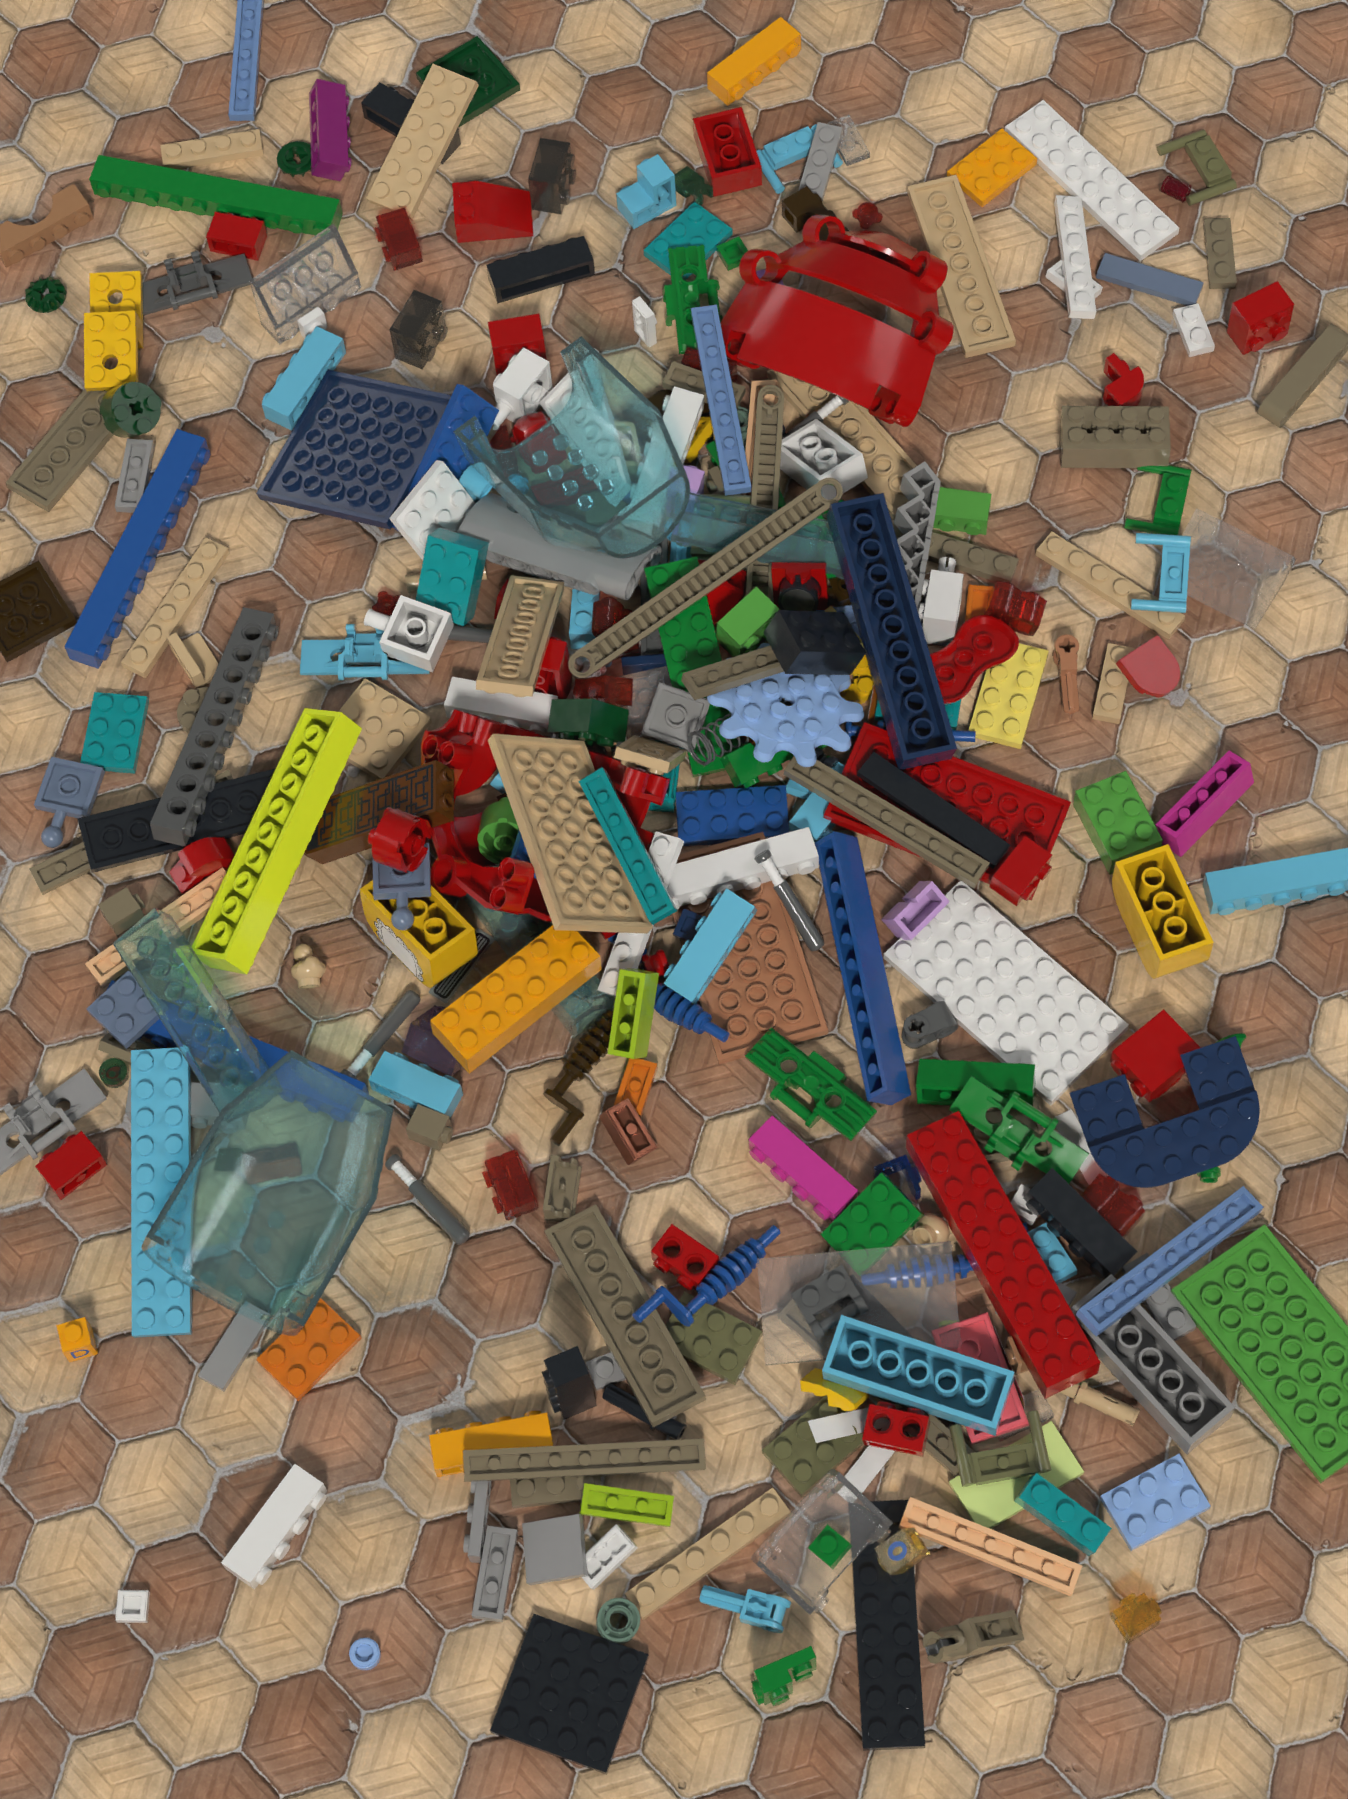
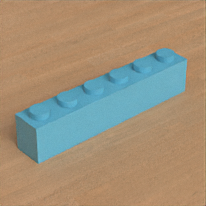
M1348 848L1205 873L1202 885L1210 915L1217 913L1219 915H1228L1235 910L1245 908L1247 910H1256L1268 904L1280 906L1296 899L1308 901L1315 899L1319 895L1329 894L1337 896L1343 894L1348 890Z

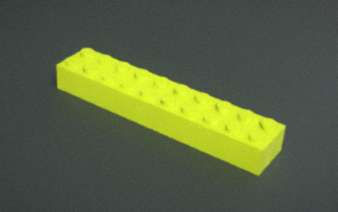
M304 708L189 951V954L210 968L247 975L253 965L258 950L266 937L273 918L277 914L280 903L289 888L296 869L300 865L301 858L312 839L315 828L323 815V811L334 792L337 781L362 730L360 726L342 712Z

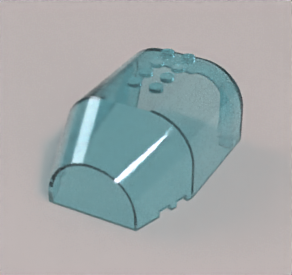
M580 337L560 352L572 380V392L566 406L558 415L521 443L506 450L491 448L476 416H473L453 432L469 464L546 542L558 547L614 558H631L651 550L674 530L687 508L690 497V483L660 411L583 337Z
M293 1050L289 1051L257 1081L248 1086L237 1098L221 1109L145 1237L141 1246L143 1252L152 1262L169 1275L234 1313L253 1320L268 1330L283 1335L296 1336L305 1326L377 1199L380 1173L383 1168L384 1152L394 1109ZM248 1303H251L252 1305L262 1309L270 1315H265L257 1311H254L248 1308L247 1305Z

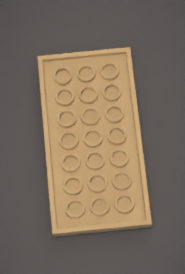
M492 734L488 739V743L530 862L534 867V873L554 929L647 934L653 928V925L649 922L579 783L581 779L595 772L585 742Z

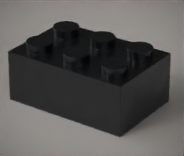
M778 610L763 632L785 674L851 675L866 654L844 612Z

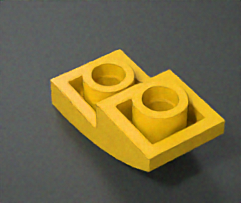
M814 1368L800 1380L801 1391L813 1393L815 1396L827 1395L828 1406L838 1407L843 1411L856 1410L869 1398L867 1393L823 1379L822 1369Z

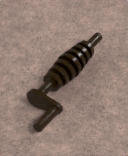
M606 1010L602 1014L605 1019L599 1017L594 1022L596 1026L591 1025L587 1029L588 1034L583 1033L579 1038L581 1043H576L574 1047L576 1053L572 1052L568 1057L572 1064L565 1062L563 1066L564 1076L553 1090L547 1088L543 1093L551 1103L569 1113L550 1139L557 1146L561 1145L576 1123L584 1117V1113L562 1098V1096L573 1081L581 1082L585 1078L582 1072L588 1074L593 1069L590 1064L596 1066L601 1061L599 1057L604 1058L608 1053L606 1048L609 1047L614 1010Z

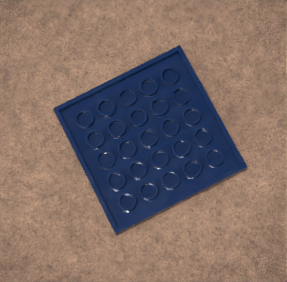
M327 370L258 489L257 496L260 500L391 530L393 523L389 518L405 500L451 395Z

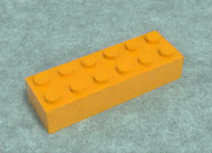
M552 925L432 1018L430 1022L433 1035L470 1074L602 970L601 956L578 931L555 930Z

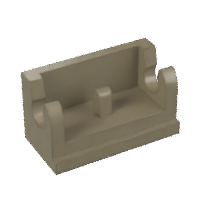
M551 1155L543 1204L545 1220L562 1222L575 1215L582 1167L578 1165V1161L574 1158H571L570 1162L561 1161L559 1155Z

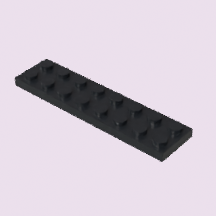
M275 769L215 783L213 791L207 794L203 814H199L196 820L195 834L193 837H189L186 846L207 837L227 839L245 834ZM161 797L77 818L92 873L180 851L186 847L153 838L150 822Z
M908 1500L849 1502L863 1751L925 1748L912 1533L899 1528ZM896 1541L903 1542L907 1547L905 1557L899 1561H894L888 1556L890 1545ZM902 1547L894 1548L892 1554L894 1556L899 1555L903 1550Z

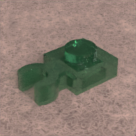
M688 166L674 174L676 192L687 198L692 195L695 202L700 205L704 203L703 195H707L710 198L713 197V188L705 184L704 178Z

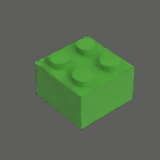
M755 587L717 622V642L732 657L756 650L758 648L757 645L764 639L767 641L763 632L780 609L758 587Z

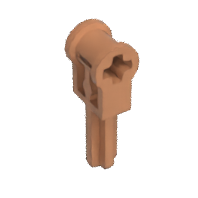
M1066 634L1061 635L1055 641L1053 660L1058 666L1063 711L1074 714L1080 709L1077 685V652L1079 651V642L1074 636Z

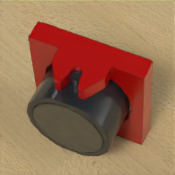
M772 562L774 604L779 609L816 611L829 608L826 563Z

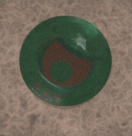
M110 1058L101 1064L99 1076L107 1087L118 1088L128 1080L129 1070L122 1060Z

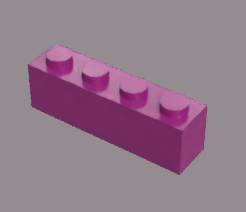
M316 79L309 92L312 176L341 181L345 172H349L351 167V157H348L351 139L347 136L350 118L347 116L346 111L349 97L346 96V86L344 84Z

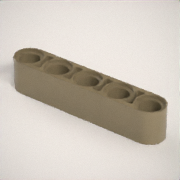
M1331 323L1264 399L1257 414L1281 428L1347 353L1348 333Z

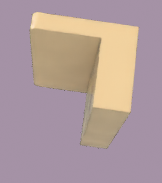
M176 632L168 636L167 640L171 651L194 687L197 689L209 684L219 663L201 635L196 633L181 641Z

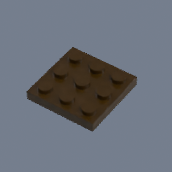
M39 560L0 581V653L6 662L17 658L76 625L75 617Z

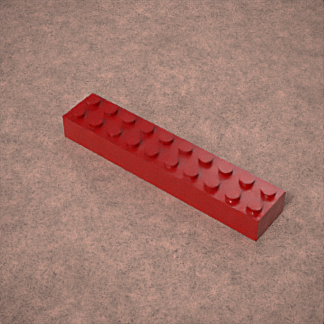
M957 1111L908 1134L906 1137V1149L1008 1334L1012 1336L1019 1354L1044 1399L1098 1374L1101 1363L960 1112Z

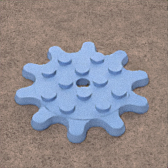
M762 643L757 649L770 646V644ZM781 672L707 696V701L711 705L726 708L731 713V717L720 725V734L727 739H734L739 736L750 737L756 744L753 751L754 758L764 763L771 761L779 751H789L795 756L799 765L812 767L817 761L815 748L820 745H827L836 751L845 752L850 749L851 740L849 735L840 728V725L844 722H859L864 717L861 704L847 701L840 696V693L851 685L850 675L785 674ZM782 698H784L785 701H788L793 705L786 706L780 701H782Z

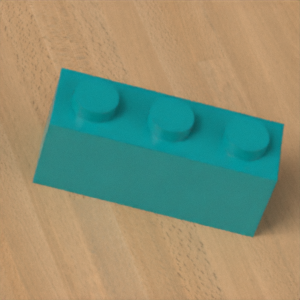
M1038 1473L1029 1478L1014 1502L1087 1556L1096 1552L1112 1529Z

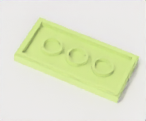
M1050 1421L1042 1426L1051 1471L1039 1472L1038 1474L1060 1489L1083 1475L1084 1470L1053 1422ZM1031 1433L1009 1446L1032 1443ZM960 1475L949 1481V1485L972 1522L992 1529L1024 1510L1014 1500L1031 1476L962 1487Z

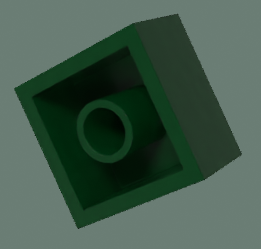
M592 698L552 699L548 732L558 735V739L584 741L586 747H593V743H597L600 746L613 747V744L616 742H625L629 710Z

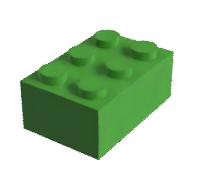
M1127 771L1075 791L1073 806L1109 875L1114 872L1115 862L1162 846L1163 839Z

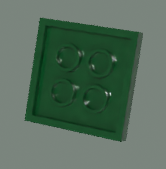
M478 36L416 72L417 80L423 84L432 64L475 80L479 86L458 127L520 91L519 82Z

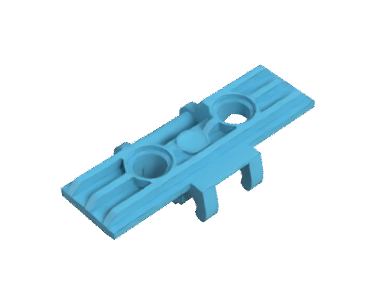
M346 624L347 638L345 640H302L300 675H338V680H345V678L381 677L382 680H388V674H430V671L400 660H388L387 654L382 651L379 643L384 631L376 629V633L356 634L355 625ZM341 652L338 655V661L331 660L335 653ZM350 665H364V667H350Z

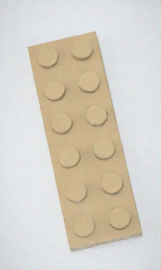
M432 64L366 197L370 203L411 220L413 219L479 86L475 80Z

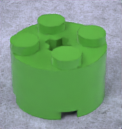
M508 797L501 798L498 802L489 805L483 811L479 825L478 848L480 853L487 860L496 864H500L504 858L511 856L519 831Z

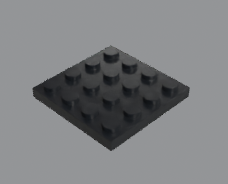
M533 1614L490 1732L607 1775L647 1665L649 1654Z

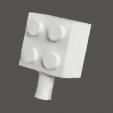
M523 347L518 355H514L511 358L506 370L502 374L497 375L493 382L496 401L495 407L499 412L493 423V430H498L505 419L516 423L522 416L535 413L540 408L539 402L553 389L549 361Z
M942 557L939 559L938 570L931 569L930 580L924 579L919 618L927 644L947 646L956 635L964 574L954 573L956 560L950 557L948 567H946L947 557Z
M400 595L391 617L369 609L364 619L365 626L384 631L379 643L382 651L387 656L430 672L434 671L454 626L451 613Z

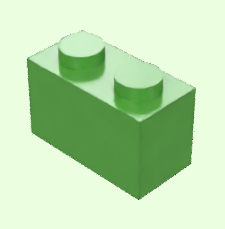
M940 487L933 528L946 532L960 531L970 535H986L992 494Z

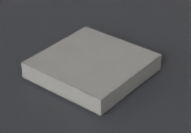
M659 682L641 735L689 752L687 736L691 732L698 731L703 726L710 703L705 698L694 700L689 692ZM695 735L691 737L693 749H695L697 743V736Z
M575 1514L522 1523L526 1583L528 1585L587 1576L582 1515Z

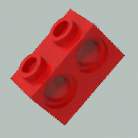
M673 1224L669 1226L651 1250L652 1260L654 1261L653 1265L665 1274L669 1271L676 1276L677 1282L687 1290L692 1288L696 1290L701 1282L704 1283L703 1280L706 1275L711 1274V1269L718 1265L717 1263L720 1260L717 1254ZM668 1248H677L680 1251L674 1257H668L664 1254ZM693 1264H699L703 1267V1270L694 1274L689 1272L688 1268Z
M879 1401L877 1405L870 1404L862 1441L864 1445L923 1457L930 1427V1418L925 1416V1411L916 1408H907L906 1412L896 1410L894 1404ZM887 1418L891 1422L890 1427L886 1431H877L874 1428L876 1420ZM907 1425H918L920 1427L919 1434L913 1438L905 1436L903 1432Z

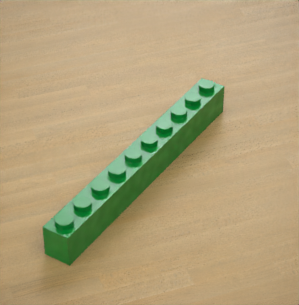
M98 155L89 178L94 194L103 198L111 197L122 199L126 202L144 203L152 207L160 206L174 211H187L200 216H214L215 212L231 213L235 216L252 217L264 221V225L270 229L289 230L293 233H305L319 238L335 239L343 215L340 199Z

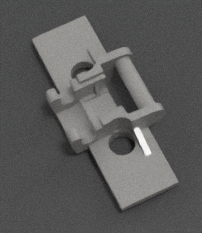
M85 1069L78 1072L46 1096H43L37 1085L34 1084L28 1089L33 1096L15 1110L10 1103L2 1107L11 1121L0 1128V1175L28 1155L33 1160L36 1159L39 1152L69 1131L71 1133L74 1132L76 1128L73 1123L107 1099ZM61 1101H68L71 1106L70 1109L63 1111L61 1108H56V1105ZM56 1122H61L59 1125L54 1127L52 1130L47 1132L45 1135H43L30 1145V1141L32 1139L37 1137L39 1134L45 1132L49 1127H51ZM19 1135L20 1143L15 1148L9 1147L8 1140L10 1137Z

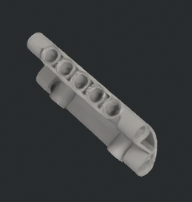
M494 493L484 496L472 507L457 533L489 542L486 559L490 562L545 580L564 582V586L588 594L598 595L600 591H603L605 594L624 600H629L644 572V568L658 565L662 552L660 546L630 537L627 531L623 529L607 530L535 507L528 499H518L516 501Z

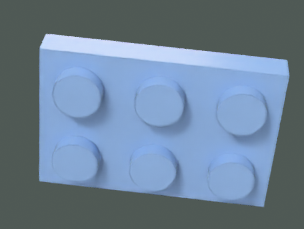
M1180 1454L1171 1457L1100 1496V1500L1130 1551L1209 1510L1211 1507Z

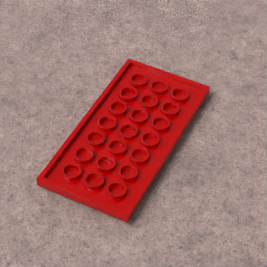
M864 722L842 775L931 827L857 776L858 770L873 752L897 767L888 732ZM954 756L948 760L901 770L1011 845L994 869L988 867L980 881L987 884L991 883L992 876L1024 836H1027L1051 853L1071 805V802ZM829 802L823 818L830 820L831 823L920 857ZM1038 879L1037 882L1034 884L1036 889L1038 887L1040 879ZM1035 891L1028 900L1032 901Z

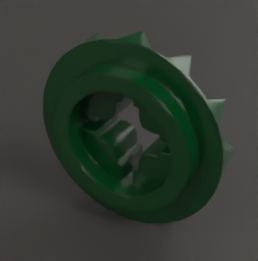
M295 141L284 145L279 150L277 164L283 174L288 173L292 177L300 174L304 177L305 172H311L310 144ZM294 154L301 160L300 164H296L294 161Z
M39 276L38 281L30 282V287L25 289L27 305L39 313H49L57 310L66 299L65 287L59 279L55 280L51 276L46 279H42ZM48 288L50 294H46L42 300L40 293H44Z

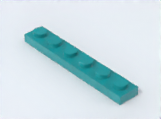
M602 767L581 779L579 783L649 922L654 925L678 911L607 771Z

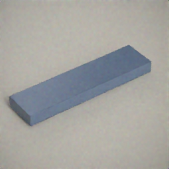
M1107 253L1104 254L1096 274L1097 279L1186 306L1197 304L1204 284L1201 281Z

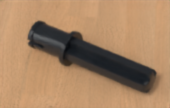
M609 1384L605 1388L602 1396L605 1401L650 1425L651 1430L657 1429L674 1438V1440H680L684 1434L687 1425L674 1418L652 1427L635 1396L614 1384Z

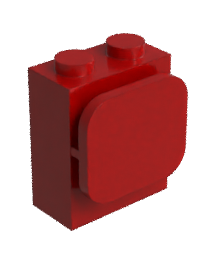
M1163 1009L1112 1051L1110 1062L1112 1069L1117 1075L1125 1074L1126 1079L1131 1083L1130 1086L1137 1096L1144 1097L1148 1102H1151L1172 1088L1181 1080L1182 1075L1186 1073L1180 1055L1201 1047Z

